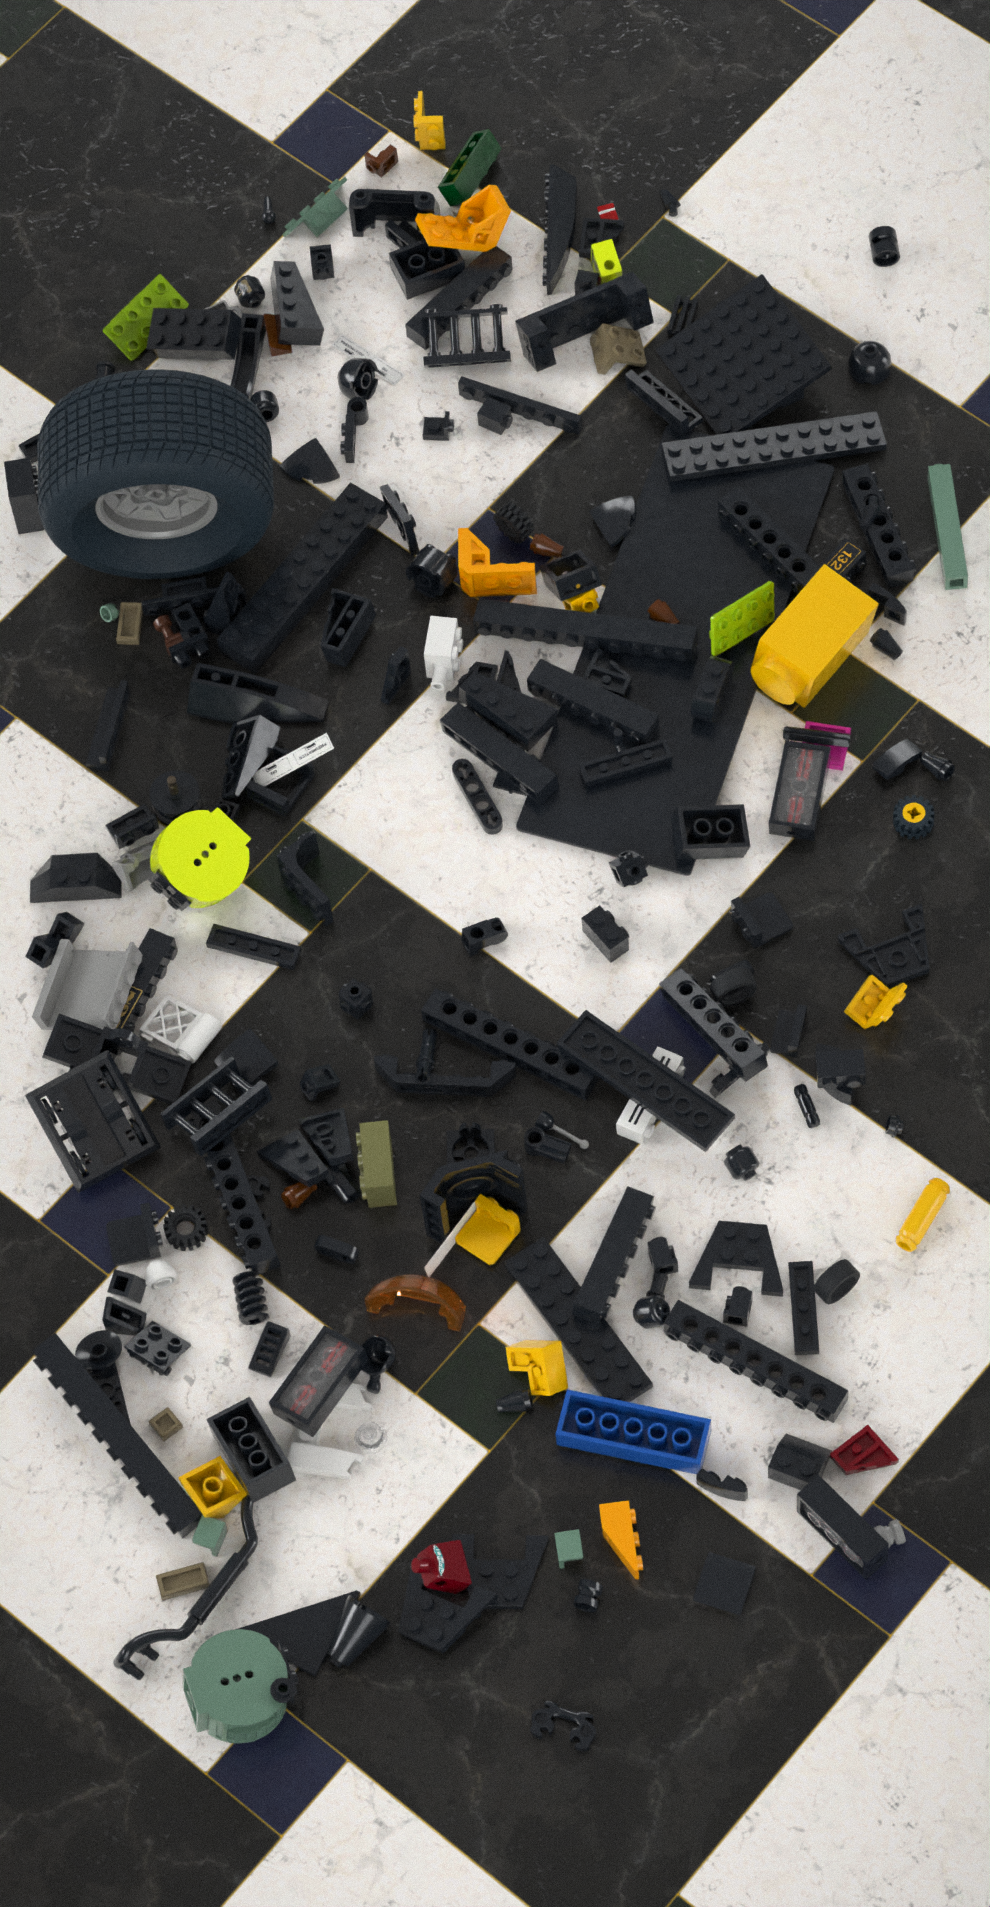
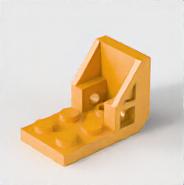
M488 185L463 202L456 217L418 213L415 221L428 246L487 252L497 245L511 210L498 186Z
M458 528V566L461 590L470 597L537 594L535 563L520 562L518 564L498 563L490 565V549L468 528Z

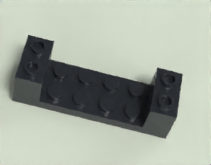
M632 271L520 318L515 323L523 355L535 371L539 372L556 365L553 348L596 331L602 323L610 325L625 319L633 330L636 331L654 323L647 288Z

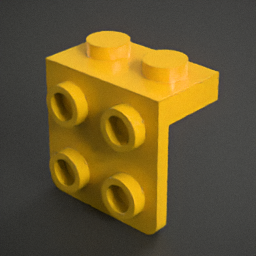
M418 91V98H414V111H418L414 115L415 141H419L420 150L445 149L443 116H425L423 91Z
M870 975L844 1010V1013L864 1029L871 1026L876 1027L880 1022H886L894 1012L892 1008L904 999L906 995L904 991L907 985L902 983L889 989L875 976Z
M480 1194L475 1200L476 1212L456 1235L455 1241L488 1265H493L521 1231L519 1217L512 1210L507 1209L506 1211L492 1197L486 1198Z

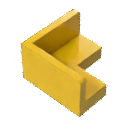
M523 1340L505 1347L509 1371H528L531 1395L550 1396L568 1388L561 1341Z

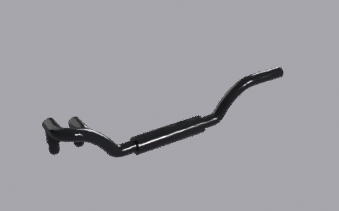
M248 1495L241 1502V1522L246 1542L240 1551L233 1553L187 1613L188 1619L179 1629L152 1630L134 1637L123 1646L115 1657L113 1664L116 1668L122 1669L137 1680H141L145 1674L136 1667L135 1663L129 1660L132 1655L137 1652L147 1656L152 1661H156L159 1653L151 1648L150 1644L159 1641H181L188 1638L198 1625H203L234 1581L249 1564L247 1560L254 1553L258 1545V1536L253 1521V1503Z

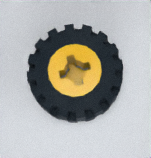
M912 795V798L905 796L904 801L900 799L893 811L895 830L897 833L900 832L902 837L907 835V839H912V837L919 839L920 835L925 837L927 832H931L934 825L933 805H930L928 799L924 801L922 796L916 798V795Z

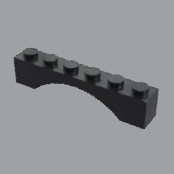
M242 313L235 367L230 386L239 390L250 399L255 385L266 326L264 315Z

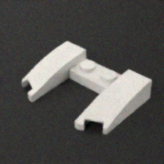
M307 1375L305 1380L307 1381L311 1375ZM352 1383L335 1408L371 1412V1404L364 1402L361 1393L366 1391L365 1386ZM295 1427L288 1458L294 1473L350 1479L351 1474L347 1470L353 1462L356 1461L359 1464L363 1462L364 1457L361 1454L318 1446L321 1427L314 1437Z

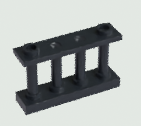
M493 304L487 309L438 312V309H426L425 313H420L421 321L428 320L430 353H428V356L423 357L424 367L434 368L511 362L510 350L506 351V348L503 347L501 315H508L507 307H503V304ZM480 316H493L495 345L493 352H484V349H482ZM471 317L473 350H471V353L462 354L459 342L458 318ZM438 319H449L450 355H441V352H438L436 323Z
M230 1057L160 1114L167 1130L172 1129L178 1124L191 1135L190 1139L195 1152L203 1156L272 1100L268 1085L260 1080L254 1086H251L239 1076L240 1073L236 1061L233 1057ZM230 1081L245 1092L237 1100H233L221 1090ZM211 1096L216 1097L227 1106L218 1115L203 1104ZM192 1108L209 1120L200 1129L185 1118L191 1113L190 1109Z

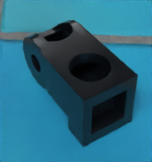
M495 917L462 928L461 941L469 957L478 954V950L506 940L508 932L501 919Z

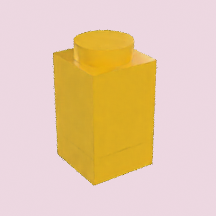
M824 564L759 639L751 665L753 680L766 695L775 701L786 705L797 702L805 708L869 633L879 603Z

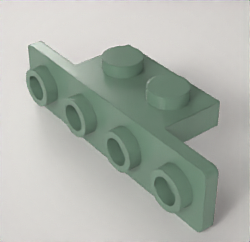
M344 177L339 181L336 178L328 186L330 191L326 194L322 191L314 199L315 204L312 207L307 205L299 213L301 217L297 221L293 218L284 226L287 230L282 235L286 237L302 222L316 237L323 233L348 209L334 193L348 179Z

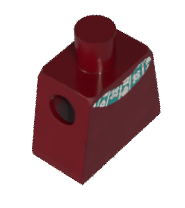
M461 1540L432 1544L421 1551L417 1558L412 1560V1571L414 1573H421L423 1583L427 1588L458 1594L472 1584Z

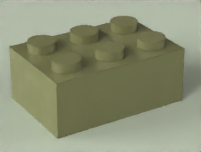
M388 1120L359 1123L360 1132H356V1142L359 1153L358 1165L360 1168L359 1179L362 1198L367 1200L369 1208L397 1205L392 1141Z

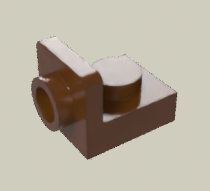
M391 144L385 150H382L377 157L369 152L364 155L365 166L368 171L380 177H383L399 162L397 148Z

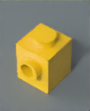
M595 589L562 601L565 610L591 613L599 608L597 602L598 594Z

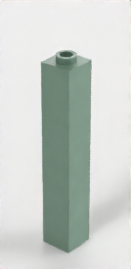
M935 464L934 466H928V485L945 590L967 588L968 572L951 465Z

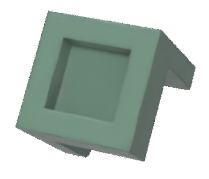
M202 1515L192 1542L210 1549L212 1555L217 1557L228 1532L226 1523Z
M579 1529L554 1533L560 1569L565 1568L564 1562L583 1559Z

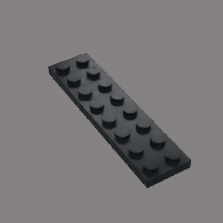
M587 1010L581 1014L556 1043L558 1049L704 1152L712 1146L735 1119L733 1112Z
M544 1237L504 1261L505 1268L600 1396L631 1402L653 1387L652 1381L604 1317H602L600 1324L597 1325L572 1315L573 1304L581 1286Z

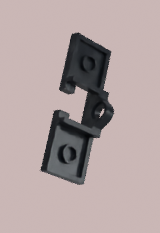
M60 1013L42 1058L73 1069L99 1055L103 1045L137 1057L131 1075L125 1072L122 1075L129 1089L170 1105L178 1100L191 1065V1061H186L183 1058L148 1046L149 1042L141 1040L135 1033L127 1029H111L105 1026L101 1029Z

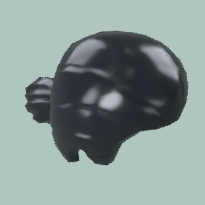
M379 1334L370 1336L361 1344L368 1357V1362L362 1369L363 1372L370 1375V1380L366 1387L369 1392L378 1394L381 1390V1374L393 1365L396 1358L394 1344L388 1338Z

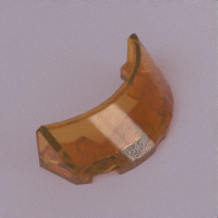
M415 1274L400 1275L386 1279L372 1287L365 1297L366 1310L377 1314L383 1305H393L396 1295L441 1304L439 1315L446 1317L448 1329L456 1331L461 1330L466 1312L463 1301L449 1286L432 1277Z

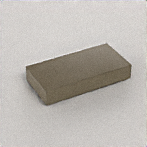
M121 602L116 638L117 644L139 645L143 617L141 603Z
M204 1562L156 1575L162 1601L203 1590L210 1585Z

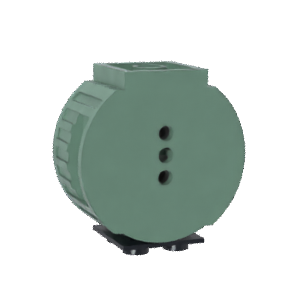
M235 1629L218 1633L199 1647L191 1661V1666L183 1668L182 1688L197 1733L207 1730L210 1736L224 1742L248 1743L266 1736L277 1727L286 1712L287 1703H279L272 1698L270 1694L272 1683L278 1678H288L295 1684V1687L299 1684L295 1670L291 1671L288 1662H291L287 1647H282L280 1640H278L276 1648L270 1643L268 1637L258 1632ZM281 1686L278 1689L282 1693L288 1691L285 1686ZM294 1698L290 1701L291 1705L294 1704Z

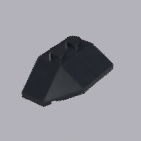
M99 853L52 855L30 880V903L122 898V881L113 867Z

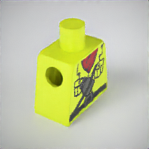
M612 239L591 245V266L594 272L600 274V285L622 276V268Z

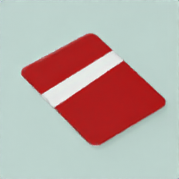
M613 203L597 207L601 219L618 220Z

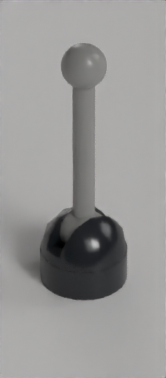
M542 1111L534 1127H538L543 1131L553 1129L578 1143L582 1149L588 1148L589 1142L587 1140H581L554 1125V1118L551 1114Z

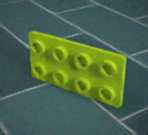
M159 274L103 329V332L130 361H133L147 347L153 308L186 309L189 303Z
M768 581L711 616L709 638L711 639V654L713 656H718L774 621V582Z

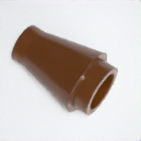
M535 533L529 550L534 551V554L560 558L564 546L559 545L543 533L541 535Z
M660 599L656 600L647 611L650 614V618L656 622L681 623L668 604Z
M298 1182L284 1188V1192L281 1193V1199L289 1209L298 1208L317 1189V1186L315 1184L308 1187Z

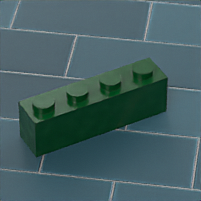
M490 129L472 133L437 188L450 207L461 206L463 202L472 196L479 187L483 177L488 173L492 163L497 159V155L502 148Z

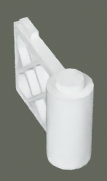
M166 995L139 1030L142 1033L140 1036L150 1043L157 1041L177 1052V1057L195 1063L221 1030L222 1025L212 1015L208 1013L202 1014ZM168 1004L176 1007L175 1013L164 1015L163 1011ZM188 1015L195 1017L191 1023L182 1025L181 1017ZM178 1018L179 1026L166 1029L165 1021ZM162 1022L163 1030L155 1032L149 1030L152 1024ZM180 1032V1037L175 1043L168 1040V1034Z

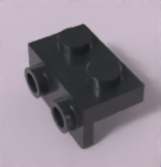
M146 804L105 825L119 849L131 846L136 840L153 834L159 828L157 817L150 812Z

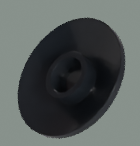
M96 1331L80 1341L75 1351V1357L85 1370H102L112 1365L119 1358L122 1351V1342L118 1335L111 1331Z

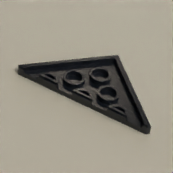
M356 1590L238 1629L258 1632L268 1637L270 1643L276 1648L278 1640H280L282 1647H287L291 1662H288V1664L316 1677L328 1655L327 1650L346 1599L350 1595L358 1600L361 1594Z

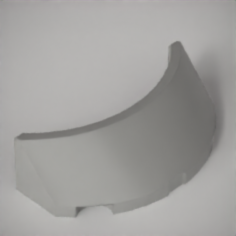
M155 840L128 851L120 856V860L112 863L114 871L129 892L154 875L150 868V855Z

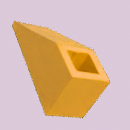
M629 1500L599 1504L603 1537L633 1577L639 1579V1570H643L642 1556H636L635 1547H640L638 1532H633L632 1524L637 1523L635 1508L630 1509Z

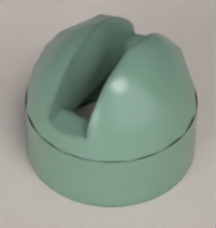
M108 603L101 606L100 615L105 622H111L118 618L120 611L117 610V605Z

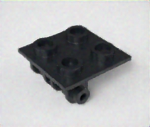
M152 1320L124 1348L127 1349L131 1358L137 1359L143 1365L147 1364L149 1369L153 1367V1370L161 1376H168L172 1370L169 1366L191 1347V1344Z

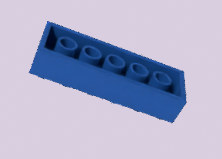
M567 1389L556 1430V1443L563 1447L698 1474L703 1468L711 1435V1419Z

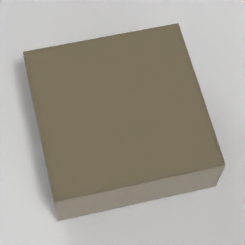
M169 1407L148 1421L149 1425L163 1442L183 1428L182 1423Z

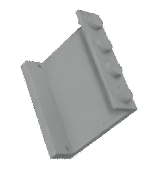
M61 939L32 1018L41 1030H53L59 1013L101 1029L104 1026L116 1029L117 1024L120 1022L124 1005L127 1002L130 988L134 983L138 966L142 961V953L134 942L129 943L126 952L76 950L69 939Z

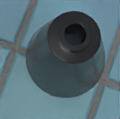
M349 1595L327 1650V1654L330 1655L328 1660L339 1668L343 1664L348 1667L388 1628L391 1622Z

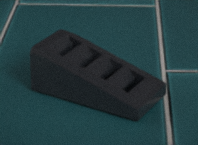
M267 1321L248 1369L271 1378L291 1337L289 1329ZM267 1342L273 1343L277 1345V1347L275 1348L267 1345ZM266 1351L268 1353L273 1354V1357L262 1354V1352ZM260 1359L262 1361L270 1363L269 1367L257 1363L258 1360Z

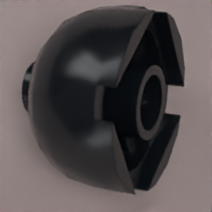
M872 340L856 345L851 350L848 359L849 374L860 384L866 382L871 383V385H877L883 382L889 376L892 367L891 356L887 348L881 343Z
M352 358L343 364L337 378L339 388L349 399L361 397L369 400L373 396L378 385V379L375 378V372H378V368L375 362L367 358Z

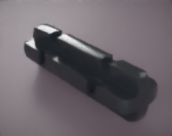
M800 1084L795 1086L794 1094L798 1099L808 1127H818L820 1119L808 1094L806 1085Z

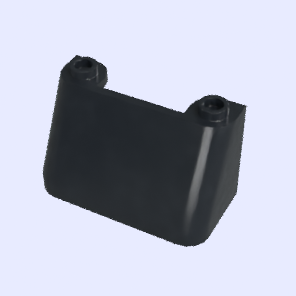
M357 189L351 193L349 199L353 237H363L364 231L369 227L375 229L376 220L416 222L415 219L418 213H432L440 216V206L433 194L426 191Z

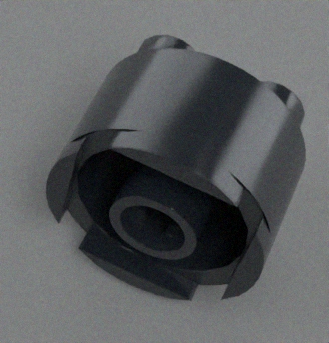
M427 544L406 568V576L409 581L412 579L416 583L414 587L420 593L435 598L437 595L442 596L458 575L455 565L456 559L453 555L445 554L433 545Z

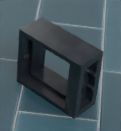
M581 550L539 566L545 586L560 601L602 585L597 566Z

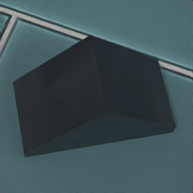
M108 1296L105 1301L102 1321L106 1331L136 1336L145 1327L147 1313Z

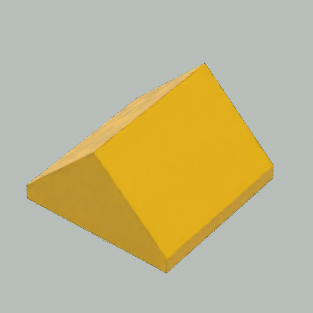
M221 1456L191 1470L178 1479L203 1516L207 1518H224L247 1495Z

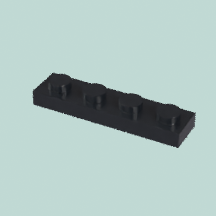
M214 923L206 941L207 948L291 970L295 969L301 953V946Z
M813 1261L788 1262L795 1355L819 1354Z

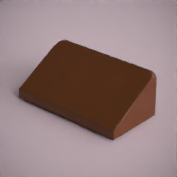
M264 314L271 357L292 353L291 345L278 344L275 315Z

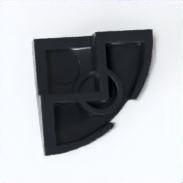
M317 438L301 446L280 465L281 470L285 474L300 482L304 478L312 480L313 484H321L340 478L337 469Z
M630 495L605 502L589 512L613 548L630 531L631 516L636 518L637 509L635 500Z

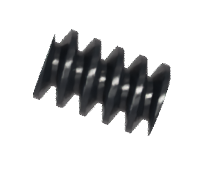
M255 1271L242 1272L232 1279L235 1286L236 1303H238V1317L244 1325H256L270 1318L268 1313H264L268 1310V1307L263 1304L266 1302V1297L262 1295L265 1289L260 1287L263 1284V1279L256 1278L258 1273Z

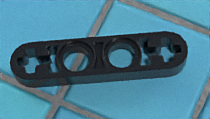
M467 759L456 760L452 765L453 777L481 827L488 834L494 835L499 833L503 828L502 817L473 765ZM462 767L464 770H466L467 778H464V775L462 771H459V768ZM469 784L479 786L474 792H469L466 789ZM480 801H485L489 805L486 809L482 810L478 809L476 804ZM489 814L492 821L496 822L495 826L489 824L487 817Z

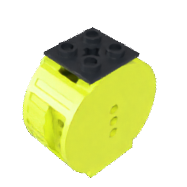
M218 807L211 813L208 810H195L185 813L172 821L158 835L153 844L150 855V868L154 875L148 879L151 882L150 886L158 894H164L168 898V904L175 910L180 909L183 911L188 906L191 908H205L215 905L234 892L244 880L249 867V848L246 844L251 838Z

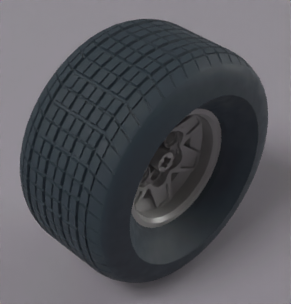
M148 369L121 372L88 382L69 392L54 405L45 418L37 442L38 510L43 527L55 546L68 557L89 568L112 575L139 579H169L201 574L225 566L250 551L260 541L271 521L274 509L272 441L268 425L260 410L246 395L224 382L200 374L178 370Z

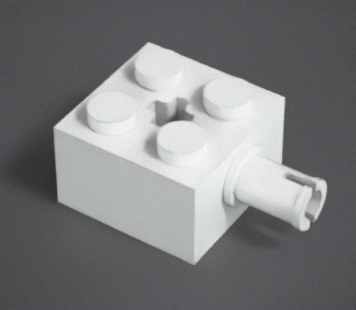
M430 616L424 660L427 678H432L431 688L434 690H443L445 688V680H454L455 672L459 671L460 658H458V652L462 653L463 639H461L462 628L458 627L457 618Z

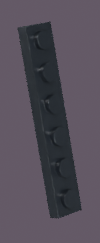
M461 376L458 382L459 395L467 400L484 403L487 397L510 406L511 413L520 415L528 420L532 419L542 422L546 426L560 428L567 433L579 435L583 428L581 415Z

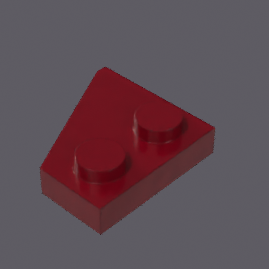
M866 1425L830 1453V1458L845 1475L892 1466L899 1462L897 1456L869 1425Z

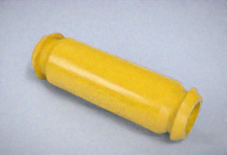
M932 1178L929 1180V1184L925 1186L900 1228L899 1235L896 1236V1244L903 1250L912 1252L917 1249L916 1245L920 1244L945 1202L946 1194L950 1193L949 1185L942 1179Z

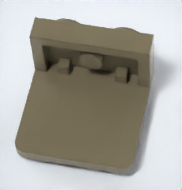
M602 323L590 338V345L598 374L605 375L616 362L644 367L647 363L640 333L637 330L634 331L633 329Z

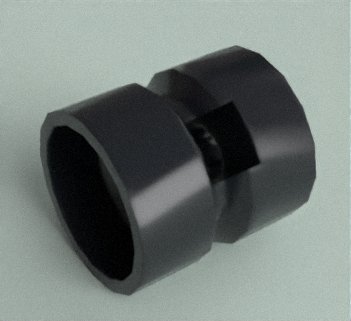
M890 226L874 228L868 235L873 263L879 267H888L896 264L900 259L896 230Z

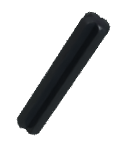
M789 726L784 727L783 730L784 740L849 747L851 737L847 733Z

